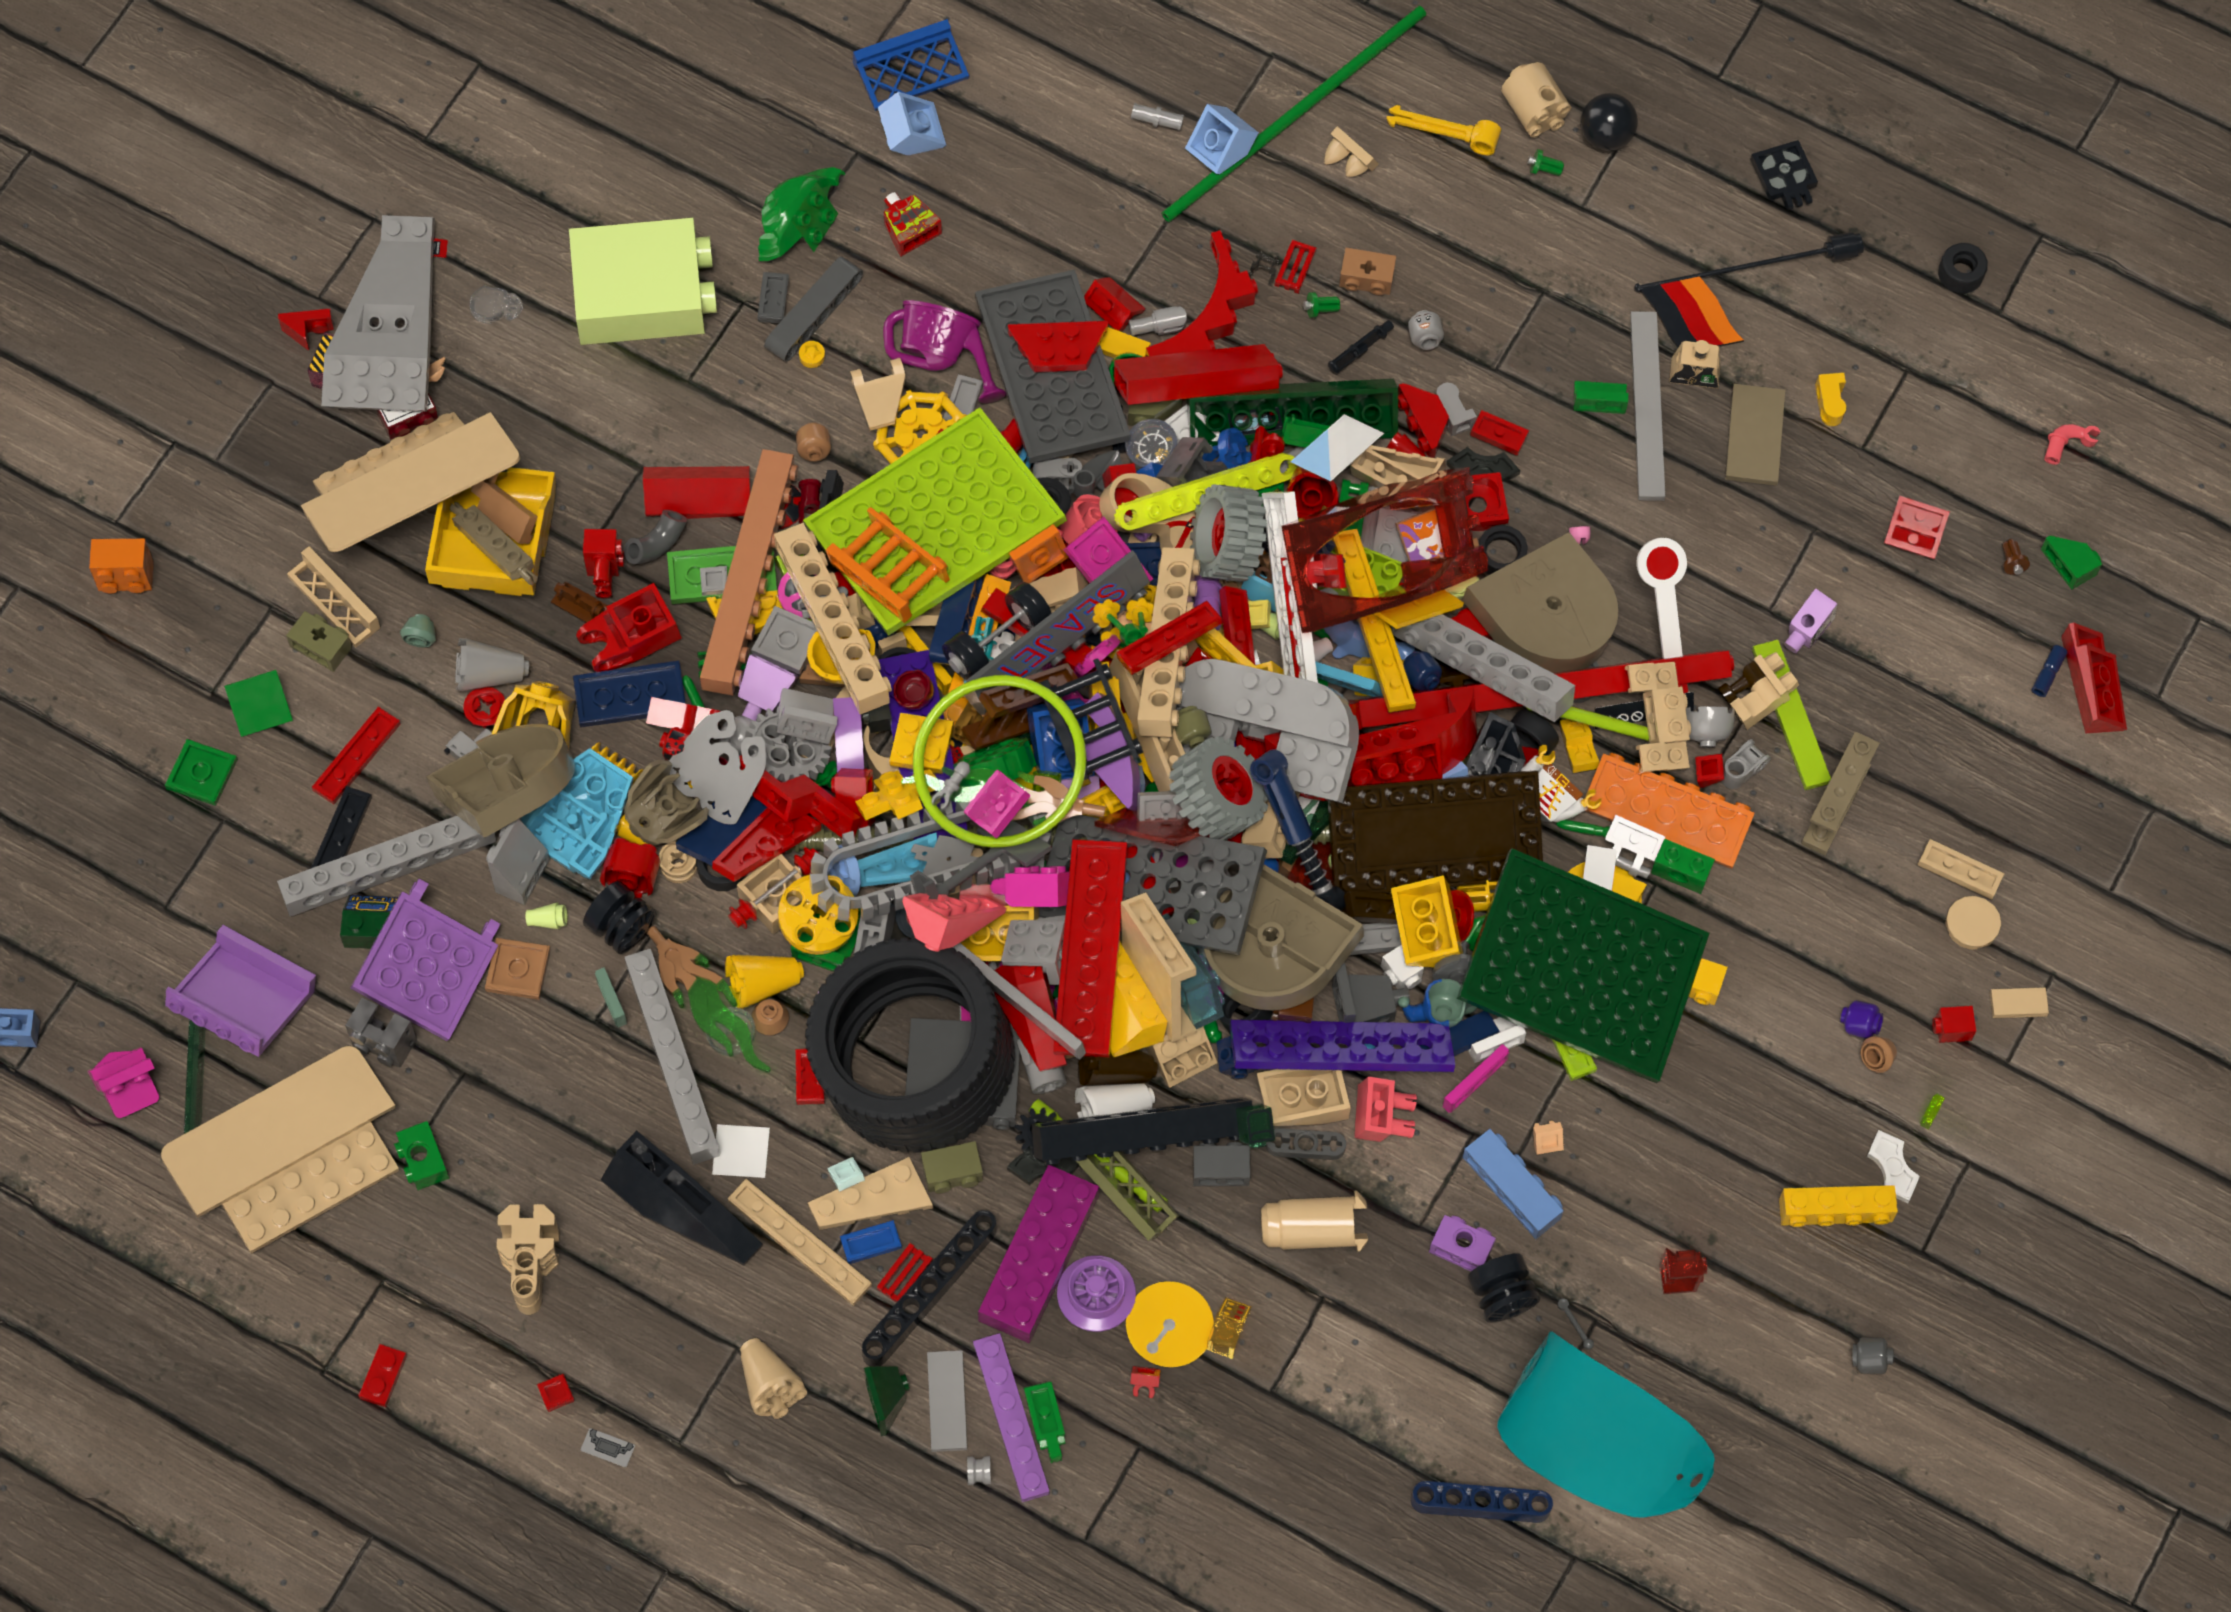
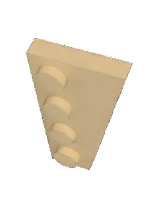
M909 1157L864 1177V1181L840 1192L837 1189L808 1202V1207L819 1230L854 1224L856 1221L866 1219H880L882 1216L897 1213L901 1215L913 1210L933 1208L932 1202Z

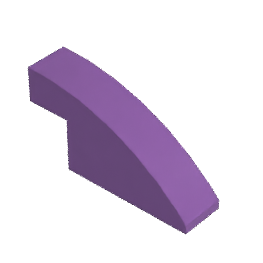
M1097 692L1087 703L1106 695ZM1111 705L1089 714L1099 727L1117 720ZM1122 730L1085 745L1086 759L1090 761L1127 745ZM1132 755L1094 770L1128 809L1137 810V796L1140 793V775L1138 764L1134 761Z
M851 697L833 698L834 716H837V726L835 728L837 773L841 768L865 769L861 715Z

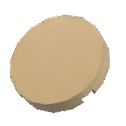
M1977 896L1963 897L1955 901L1950 907L1945 921L1951 939L1959 946L1971 950L1991 945L1998 936L2001 927L2000 914L1995 906L1986 899Z

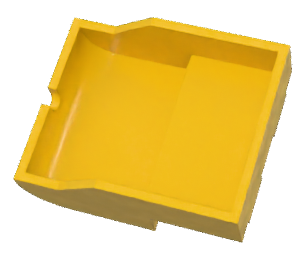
M510 467L507 469V472L499 473L495 485L535 514L537 520L531 532L533 536L529 544L518 543L510 536L508 537L532 558L534 567L531 572L538 577L541 557H545L554 508L555 472ZM472 487L437 504L425 567L429 584H438L445 588L469 590V588L491 590L498 594L516 596L535 594L536 583L533 582V585H529L521 577L515 580L509 578L454 526L452 518L456 515L450 511L452 503L458 502L464 509H468L472 505L477 507L480 498L471 492Z

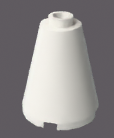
M1144 1083L1078 1087L1075 1091V1104H1081V1111L1077 1112L1078 1118L1152 1109V1104L1155 1103V1096L1153 1090L1150 1087L1147 1088Z

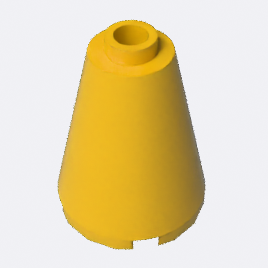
M732 955L727 956L725 961V976L730 977L731 986H727L736 1009H744L794 987L800 983V978L804 977L802 963L797 962L794 957Z

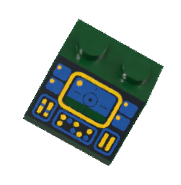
M349 895L342 911L340 938L344 948L371 949L398 897Z

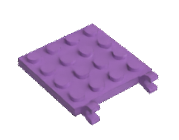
M418 879L417 882H414L409 895L404 892L400 893L350 988L448 1041L498 947V944L494 943L492 939L500 923L490 919L489 922L485 923L481 934L476 933L422 903L420 899L428 883Z

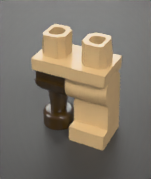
M1777 652L1764 659L1761 654L1754 658V661L1744 667L1743 676L1731 686L1724 683L1718 687L1725 701L1735 709V715L1746 730L1781 706L1782 703L1785 704L1789 701V694L1799 686L1797 679L1790 671L1779 679L1774 674L1785 666ZM1748 688L1752 691L1742 699L1736 696Z

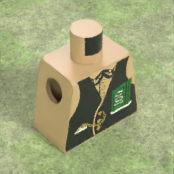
M1704 340L1682 342L1671 359L1669 382L1718 388L1721 366L1719 346L1708 344Z

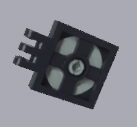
M1799 140L1751 154L1750 160L1769 201L1782 198L1787 210L1794 208L1792 199L1797 208L1803 206L1801 197H1803L1806 205L1813 202L1808 189L1817 187L1818 180Z

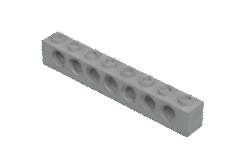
M1443 614L1399 629L1390 625L1392 634L1395 637L1421 651L1429 652L1432 657L1553 722L1573 706L1574 684Z
M454 816L278 880L277 882L291 917L496 842L495 833L484 838L460 817Z

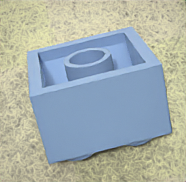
M898 91L878 107L887 144L891 151L912 155L946 146L934 102Z
M1207 104L1185 149L1216 174H1221L1248 155L1259 132L1229 108Z

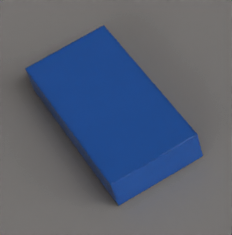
M894 1220L840 1236L848 1264L902 1249Z

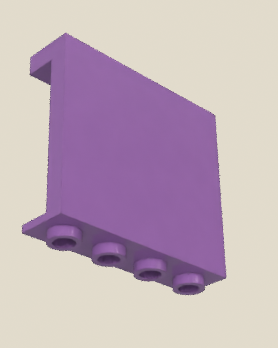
M222 925L217 931L216 943L175 990L168 986L166 989L165 1006L172 1012L192 1020L197 1026L205 1027L214 1032L219 1038L227 1039L239 1046L243 1051L250 1052L259 1057L314 993L316 975Z

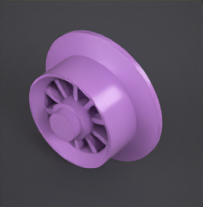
M1087 1256L1073 1262L1063 1272L1057 1287V1300L1063 1315L1076 1327L1091 1332L1107 1331L1120 1325L1130 1314L1136 1297L1135 1284L1128 1270L1121 1263L1105 1256Z

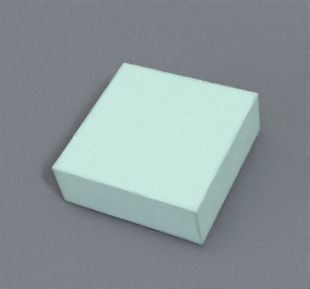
M853 1157L827 1168L839 1192L865 1180Z

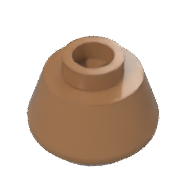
M768 999L754 1007L751 1020L754 1028L761 1034L775 1035L786 1028L789 1014L787 1008L781 1002Z
M1872 1036L1867 1038L1861 1045V1058L1865 1066L1876 1073H1883L1891 1068L1897 1056L1894 1043L1884 1037Z

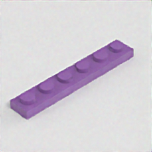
M1001 1334L973 1341V1346L1021 1501L1026 1502L1049 1495V1488Z

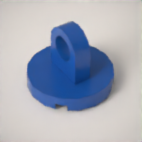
M1237 428L1223 430L1219 434L1218 445L1212 447L1213 451L1211 453H1204L1202 459L1204 461H1213L1219 456L1215 462H1223L1228 469L1247 464L1252 459V454L1246 451L1245 446L1248 445V442L1243 433Z

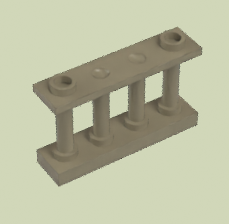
M1855 731L1810 819L1811 824L1801 845L1826 856L1870 769V762L1880 744L1879 742Z

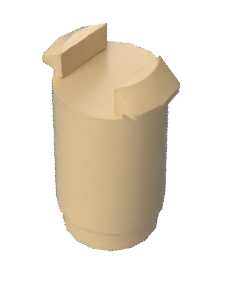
M1354 1191V1197L1280 1200L1278 1203H1266L1261 1208L1262 1242L1267 1247H1280L1282 1250L1356 1246L1357 1252H1360L1367 1244L1368 1236L1367 1233L1354 1234L1353 1209L1367 1208L1366 1200L1358 1191Z

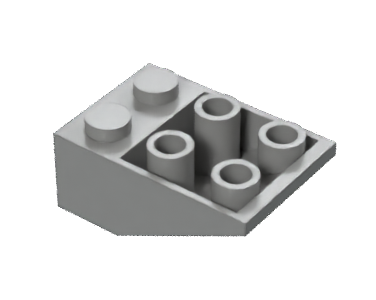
M518 819L501 829L500 840L496 846L493 845L490 848L486 860L495 892L525 906L550 858L545 846Z

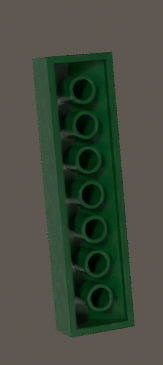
M1394 378L1279 384V389L1187 398L1189 437L1195 438L1196 428L1198 438H1205L1212 447L1218 445V441H1211L1217 437L1212 431H1219L1221 433L1225 429H1230L1228 413L1235 428L1246 430L1252 424L1250 410L1255 409L1259 425L1265 429H1271L1277 425L1279 419L1275 407H1279L1282 424L1284 423L1285 416L1291 417L1294 414L1295 419L1331 426L1345 414L1383 432L1384 434L1378 439L1393 438L1398 432V387ZM1196 412L1204 416L1206 425L1195 415ZM1264 412L1274 413L1273 418L1269 422L1262 421L1260 419L1261 415ZM1239 413H1246L1248 415L1243 423L1236 422L1234 420L1235 416ZM1282 430L1269 431L1268 433H1277L1281 437ZM1255 434L1244 435L1248 445H1251L1255 439Z

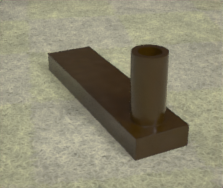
M1349 891L1344 895L1346 907L1341 912L1354 920L1398 924L1392 894Z

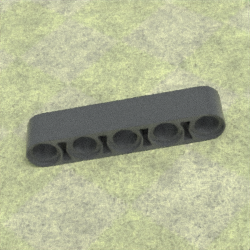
M843 256L836 259L769 334L764 347L785 362L792 359L799 351L801 345L809 340L857 286L863 276V270Z

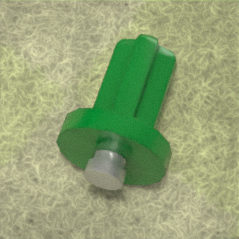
M1540 149L1536 150L1534 157L1530 155L1527 164H1531L1530 173L1535 175L1540 170L1560 176L1564 169L1562 161L1543 156V150Z
M1309 292L1307 301L1303 302V308L1307 310L1309 318H1316L1318 312H1338L1340 310V299L1338 297H1318L1316 292Z

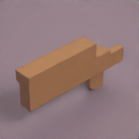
M499 473L471 486V492L480 498L477 508L516 542L522 544L530 543L533 536L531 532L537 516L495 485Z

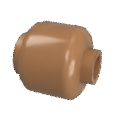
M808 423L797 431L796 443L800 457L807 461L816 462L829 455L831 440L829 431L825 426L818 423Z

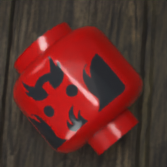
M678 727L672 728L669 733L664 732L659 743V747L663 748V757L666 760H670L673 755L683 752L685 745L683 742L691 732Z

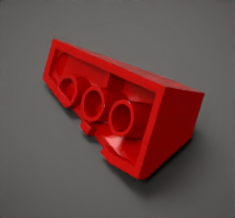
M1002 965L994 970L1056 1020V1011L1047 973L1043 972L1042 966ZM994 991L1003 1012L1039 1071L1042 1072L1066 1066L1065 1055H1055L1053 1052L1054 1039Z

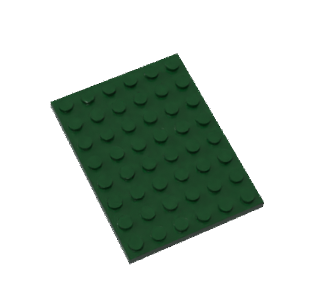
M1511 848L1508 851L1456 999L1649 1081L1658 1083L1665 1068L1710 933Z

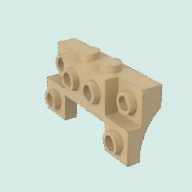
M1675 662L1643 663L1625 666V670H1628L1630 684L1628 693L1645 692L1643 693L1650 744L1636 746V750H1639L1641 763L1639 772L1677 771L1690 768L1686 741L1690 740L1691 724L1686 716L1687 697L1683 693V688L1678 687Z

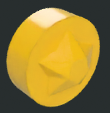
M816 341L805 342L799 349L800 362L808 368L819 367L825 360L824 347Z

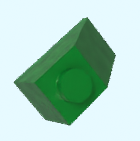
M2048 536L2041 548L2042 552L2071 590L2097 576L2102 566L2099 554L2095 550H2091L2087 543Z

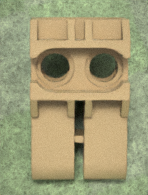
M534 1204L533 1218H520V1205H509L498 1215V1226L501 1228L503 1238L497 1239V1251L502 1265L511 1273V1289L517 1308L521 1313L531 1315L541 1308L543 1276H547L559 1265V1254L556 1253L554 1242H559L560 1232L555 1215L544 1204Z

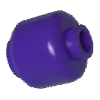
M1855 1000L1850 1004L1849 1008H1843L1840 1021L1844 1023L1847 1034L1867 1039L1874 1036V1034H1879L1884 1017L1877 1005Z

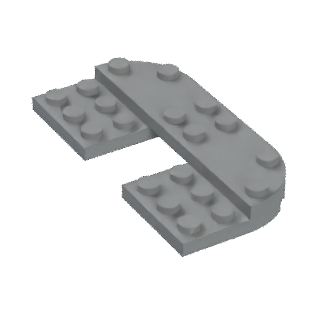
M1206 659L1185 667V681L1179 685V688H1182V702L1177 704L1176 710L1188 706H1197L1198 709L1204 710L1212 730L1211 735L1207 739L1211 737L1215 739L1219 736L1223 737L1224 741L1231 739L1235 742L1240 721L1279 730L1281 734L1276 750L1283 753L1287 759L1288 769L1286 773L1294 791L1340 803L1343 802L1358 747L1359 727L1357 717L1353 715L1348 705V700L1342 694L1317 682L1223 660ZM1182 745L1185 753L1193 749L1189 745Z

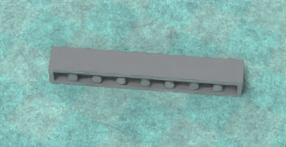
M651 948L625 956L627 971L692 1163L695 1165L719 1157L718 1145Z

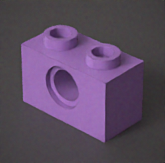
M1444 1215L1431 1243L1429 1253L1472 1272L1475 1268L1487 1262L1496 1238L1486 1229L1480 1227L1475 1229L1466 1225V1222L1457 1216L1448 1217ZM1464 1238L1467 1239L1471 1245L1468 1247H1461L1457 1244L1456 1240Z

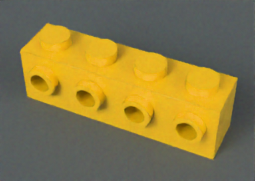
M1895 1185L1784 1188L1779 1198L1781 1226L1859 1225L1862 1223L1883 1225L1893 1222L1898 1212Z

